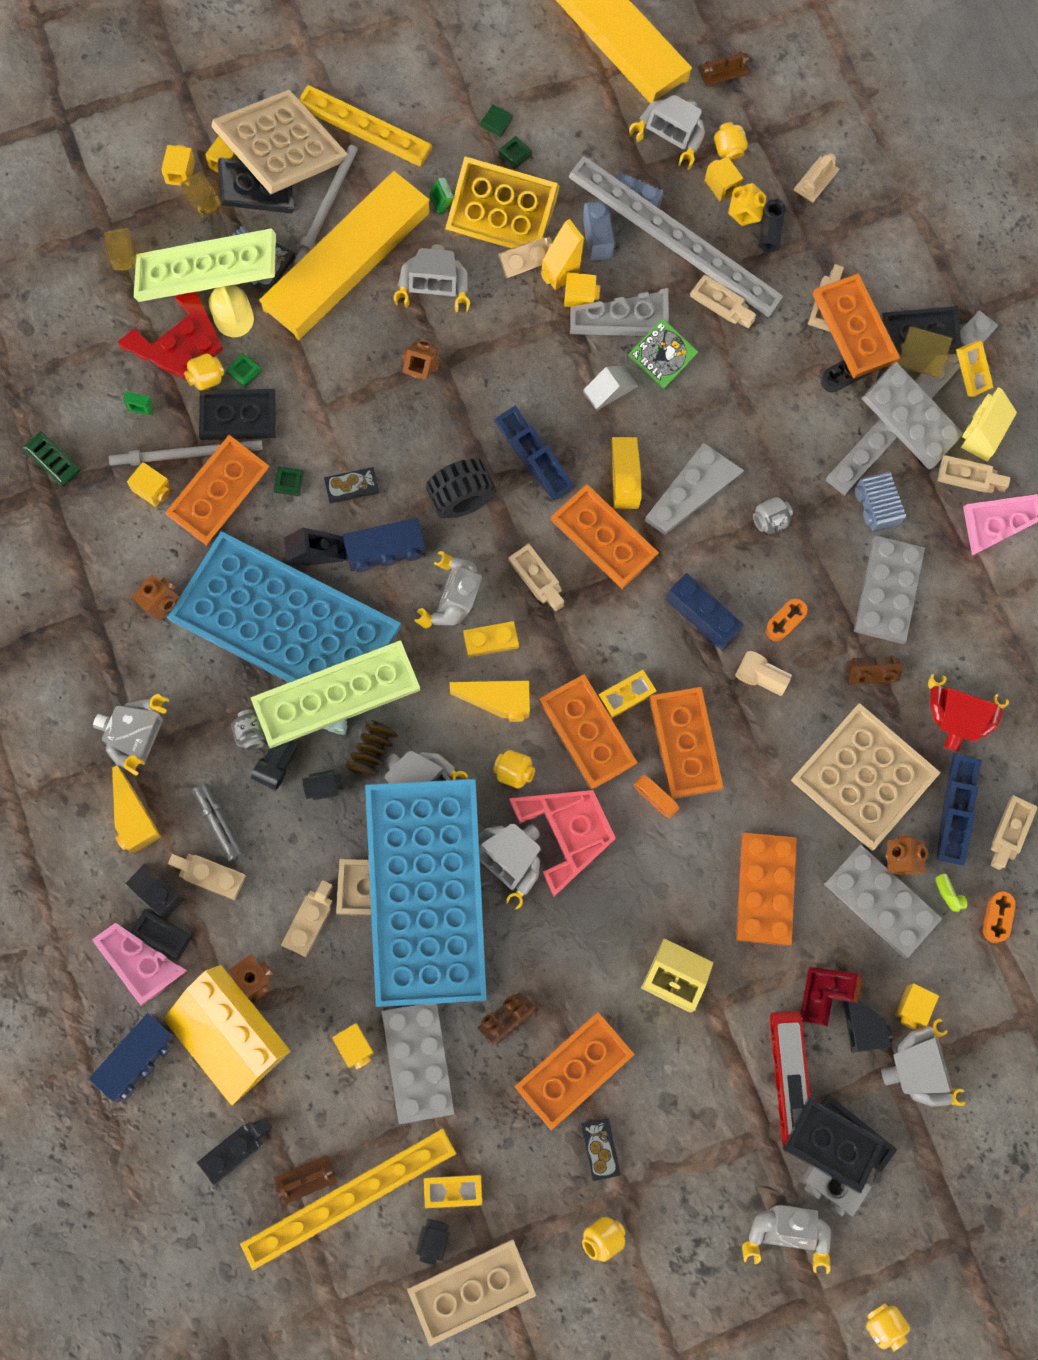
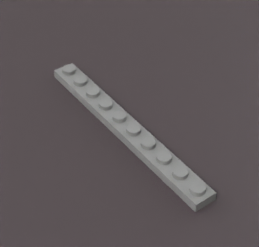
M585 156L580 159L569 175L571 180L715 281L744 298L745 302L765 316L769 317L782 299L783 295Z
M979 310L960 331L962 347L976 340H981L984 343L996 330L998 324ZM938 355L915 380L931 399L939 393L961 368L958 355ZM879 419L827 476L826 481L845 496L898 437Z

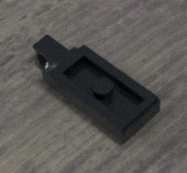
M266 1118L262 1119L254 1127L248 1122L196 1163L214 1186L261 1148L260 1146L265 1143L261 1136L273 1127Z

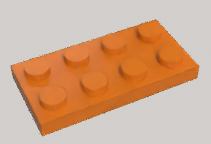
M859 273L814 289L812 294L853 379L899 361L900 356Z
M228 435L168 508L165 515L207 546L268 471L270 466L232 436Z
M588 484L551 516V521L622 590L659 555V552Z
M585 674L539 698V703L591 790L637 766L636 759Z
M702 687L650 695L649 700L670 797L675 799L723 790V782Z
M754 833L742 834L736 941L784 946L792 945L797 838Z
M597 1012L514 1087L552 1131L635 1054Z

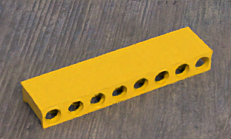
M556 0L650 103L657 101L681 83L686 84L689 81L692 67L630 0Z
M393 171L259 299L263 311L266 314L272 315L290 330L296 339L300 340L429 214L430 199Z

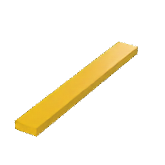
M442 1128L242 1242L240 1245L252 1270L454 1156L456 1152L444 1129Z

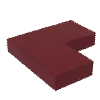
M809 967L800 1012L802 1022L828 1027L833 999L858 1003L862 975Z

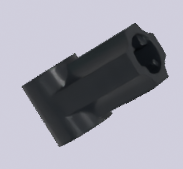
M780 199L769 200L763 210L758 247L766 252L778 251L780 248L783 219L786 213V205Z
M291 740L270 748L266 756L261 758L256 764L251 779L276 791L285 778L286 768L299 747L298 743Z

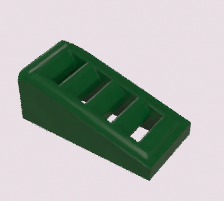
M42 431L23 447L26 454L61 487H64L81 471ZM52 450L53 453L43 461L42 458ZM57 459H61L54 467L50 468ZM68 465L69 468H67L60 476H58L57 473L64 466Z

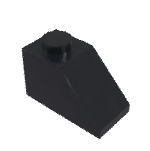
M303 527L284 537L286 562L309 566L346 560L343 536Z
M145 863L125 883L141 900L165 920L185 900Z
M858 999V1003L843 1001L851 1053L891 1048L890 1042L893 1041L891 1027L886 1024V1019L860 999Z

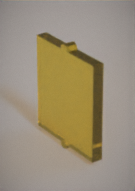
M910 326L906 341L901 345L903 350L898 364L904 369L940 378L944 363L949 359L947 354L953 338Z

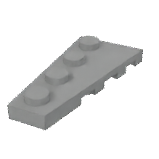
M668 288L660 289L657 293H640L636 297L626 299L624 297L615 298L614 301L606 303L600 301L571 307L570 334L646 336L662 318L669 324Z
M703 443L646 516L645 521L666 535L687 519L691 513L705 505L714 495L723 491L732 481L741 477L744 470Z

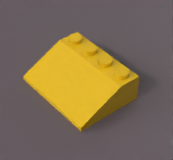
M464 157L445 229L511 249L545 237L560 185L545 179Z
M221 965L204 971L184 991L163 1018L165 1023L232 1106L291 1052Z

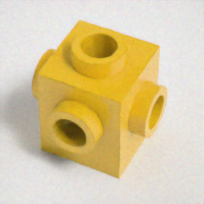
M754 183L734 188L728 214L741 226L759 222L762 220L767 196Z

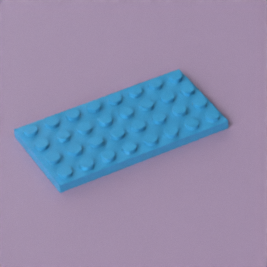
M222 531L167 617L169 621L288 683L390 645L401 628L400 622Z
M464 779L365 785L376 1007L487 1001L476 780Z

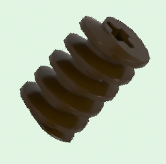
M371 720L373 724L365 726V730L368 733H362L360 736L364 743H357L355 745L358 752H352L350 755L354 762L348 761L345 764L346 768L369 780L370 774H379L374 765L383 766L384 764L379 759V756L387 757L389 755L383 749L384 746L393 747L388 738L398 737L390 727L375 720Z

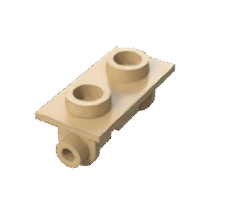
M829 153L823 157L820 156L794 188V191L813 203L840 170L835 166V155Z

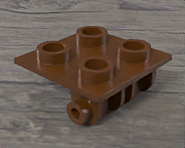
M519 992L516 995L509 996L503 1002V1006L495 1013L492 1012L486 1015L481 1021L482 1024L477 1028L491 1046L495 1043L499 1044L508 1036L507 1032L512 1033L511 1029L513 1027L518 1028V1023L522 1025L532 1016L531 1013L537 1007Z

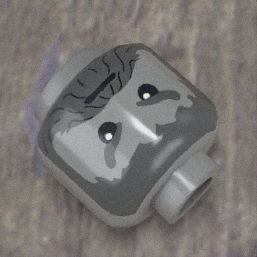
M775 497L758 504L755 509L756 513L753 514V519L759 531L774 534L790 525V516L793 515V510L788 502Z
M252 709L239 712L237 714L238 718L232 721L231 724L236 744L244 747L246 751L263 747L266 744V737L257 713H254Z

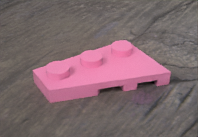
M1038 494L966 504L963 506L972 555L1037 523Z
M114 923L92 939L141 1007L188 973L187 970L173 963L166 956L145 944L141 939L117 923Z

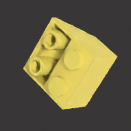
M998 387L993 395L987 394L982 404L979 405L974 413L971 424L967 426L962 435L965 441L961 448L987 462L995 453L1017 413L1001 388Z
M664 938L641 989L691 1013L695 1011L706 987L713 962Z

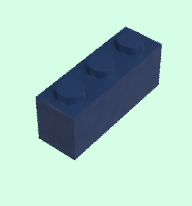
M418 518L342 534L351 571L365 572L373 566H391L399 560L407 559L408 561H413L421 558V555H426Z
M688 573L667 594L666 601L721 651L739 635L744 626L737 617Z
M147 1013L88 1080L112 1102H120L121 1099L126 1101L136 1090L134 1087L135 1083L141 1077L145 1079L154 1070L155 1065L153 1063L160 1055L164 1057L171 1051L175 1045L172 1041L177 1036L153 1014Z

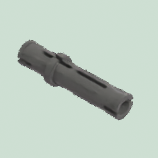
M205 783L193 789L192 793L202 809L201 815L204 819L207 818L216 838L228 857V861L232 862L243 856L244 852L221 812L223 808L220 803L216 802L208 784ZM219 826L222 827V829H223V831H224V833H225V835H226L228 841L230 842V844L227 842V840H226V838H225V836H224V834H223V832H222V830L220 829Z

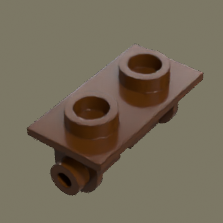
M740 51L736 55L711 62L708 60L705 64L699 65L698 69L705 86L749 75V70L746 66V63L749 62V57L747 53Z
M894 656L875 657V665H872L870 658H852L851 661H847V670L851 671L848 684L899 682L904 663H900V659Z
M328 1155L274 1178L277 1185V1194L279 1198L281 1197L284 1205L337 1183Z

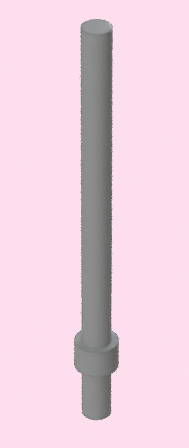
M349 145L346 151L348 156L341 162L306 237H303L299 244L300 250L293 263L294 266L316 246L315 240L358 151L356 146Z
M262 440L239 442L250 451L263 450ZM221 444L148 452L133 450L129 451V454L109 455L110 466L122 464L137 466L141 465L142 462L213 455Z

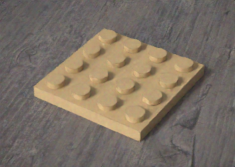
M290 90L212 121V128L270 194L337 166L348 156L344 149Z
M859 703L795 774L791 781L868 849L873 851L941 772Z

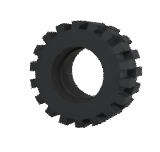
M466 459L452 463L436 472L426 483L428 495L437 515L441 518H457L470 514L487 504L496 493V487L485 463L481 459Z

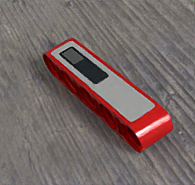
M800 1011L770 1013V1029L783 1147L807 1098H810Z

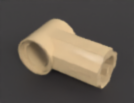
M753 651L746 652L735 674L744 683L750 685L758 684L780 696L783 695L792 677L791 674L767 663L765 657Z

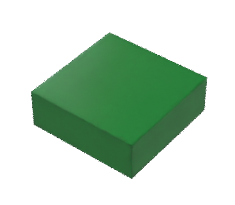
M438 178L429 196L438 214L446 213L454 196L446 179Z
M242 353L226 369V372L242 387L246 388L262 370L261 367Z
M125 391L123 401L128 411L145 415L153 414L155 407L149 396Z

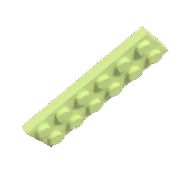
M271 228L136 254L134 298L141 302L275 277L276 233Z
M400 640L253 696L251 700L270 748H273L420 691V686Z

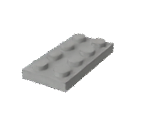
M897 362L892 364L861 398L928 469L934 468L943 455L964 434Z
M875 535L871 546L854 632L905 644L925 547Z
M861 844L824 883L830 891L905 959L916 950L942 920L934 910L894 874L889 873L888 869Z
M437 1003L382 1011L398 1123L404 1124L454 1115Z

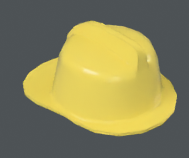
M235 284L215 288L208 301L218 330L225 336L232 338L247 334L253 326L254 316L244 290Z

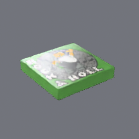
M662 318L628 356L660 387L665 389L697 355L698 351Z

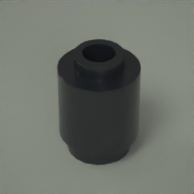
M334 769L309 774V777L302 778L306 799L313 798V801L339 796L338 790L343 789L341 775H335Z
M427 1219L426 1224L422 1225L415 1254L420 1256V1262L436 1265L437 1260L443 1261L450 1232H447L449 1224Z

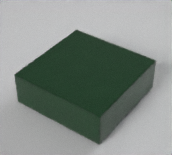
M492 104L481 120V127L501 137L513 120V114Z
M515 136L499 149V155L516 169L532 156V150Z
M278 466L274 493L300 497L304 471Z

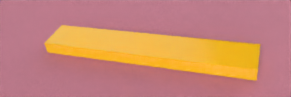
M307 85L298 99L312 115L419 167H422L432 151V144L310 85Z

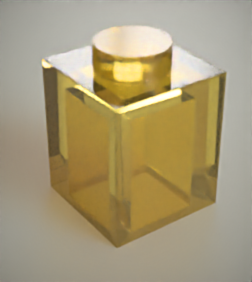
M201 171L180 183L184 197L200 218L214 212L220 206L217 191Z
M129 228L104 232L108 257L114 271L128 270L131 267H136V252Z

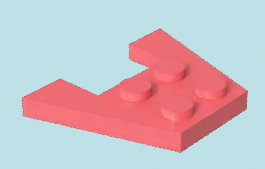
M593 790L509 798L519 824L545 814L565 857V862L542 872L553 897L616 839Z

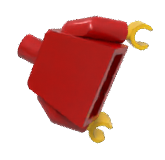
M932 674L928 680V686L931 689L930 707L937 727L949 733L944 744L945 748L959 752L964 738L977 742L979 738H985L998 728L1003 714L1002 709L1009 704L1008 699L999 704L997 701L999 694H996L988 701L945 686L943 689L947 680L946 676L943 675L940 683L934 680V674Z

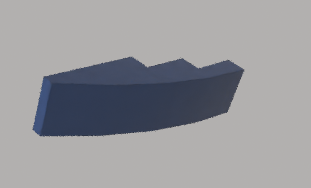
M516 405L494 419V422L513 450L553 501L575 487L548 444L544 445L533 426L528 425Z
M953 753L939 832L937 860L963 866L965 864L975 819L973 810L979 788L976 784L981 759Z

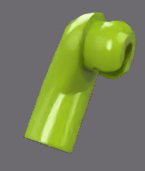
M941 874L935 878L936 884L949 908L955 912H959L960 909H966L968 906L966 897L964 895H956L948 875Z

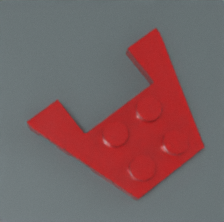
M197 292L174 295L175 301L189 315L152 345L134 328L117 341L119 347L136 354L137 357L143 360H148L158 365L159 368L186 381L184 372L187 371L189 360L203 354H210L212 357H215L223 351L222 345Z

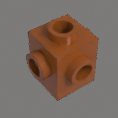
M414 341L404 351L402 362H405L403 373L414 378L427 380L433 371L436 372L440 362V357H437L438 348L432 346L428 341Z
M151 574L131 598L146 612L161 621L173 609L180 596L173 591L176 586L167 578L163 577L160 580Z
M909 834L898 835V839L887 840L886 860L889 873L900 876L926 874L925 861L927 859V849L925 842L916 840L914 835Z
M252 954L228 970L235 980L234 982L250 1000L253 997L258 1000L270 991L268 987L273 984L269 978L273 975L270 968L264 961L259 963ZM255 975L254 982L249 983L250 977Z

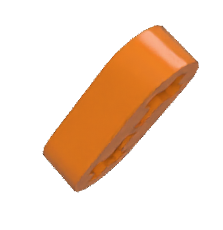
M800 599L789 600L767 623L765 628L767 637L776 642L785 639L807 615V605ZM796 607L799 608V613L790 619L788 615L791 610ZM783 621L785 625L781 630L782 633L780 631L774 633V625L778 626Z
M641 775L633 784L634 788L665 817L671 819L680 809L678 804L646 775Z
M1001 891L993 894L987 902L983 935L991 943L1005 941L1010 936L1015 912V900L1011 894ZM1003 898V903L1007 904V908L1002 909L999 915L1000 906L996 904V901ZM999 920L998 929L1002 930V934L995 937V932L991 930V927L996 926Z

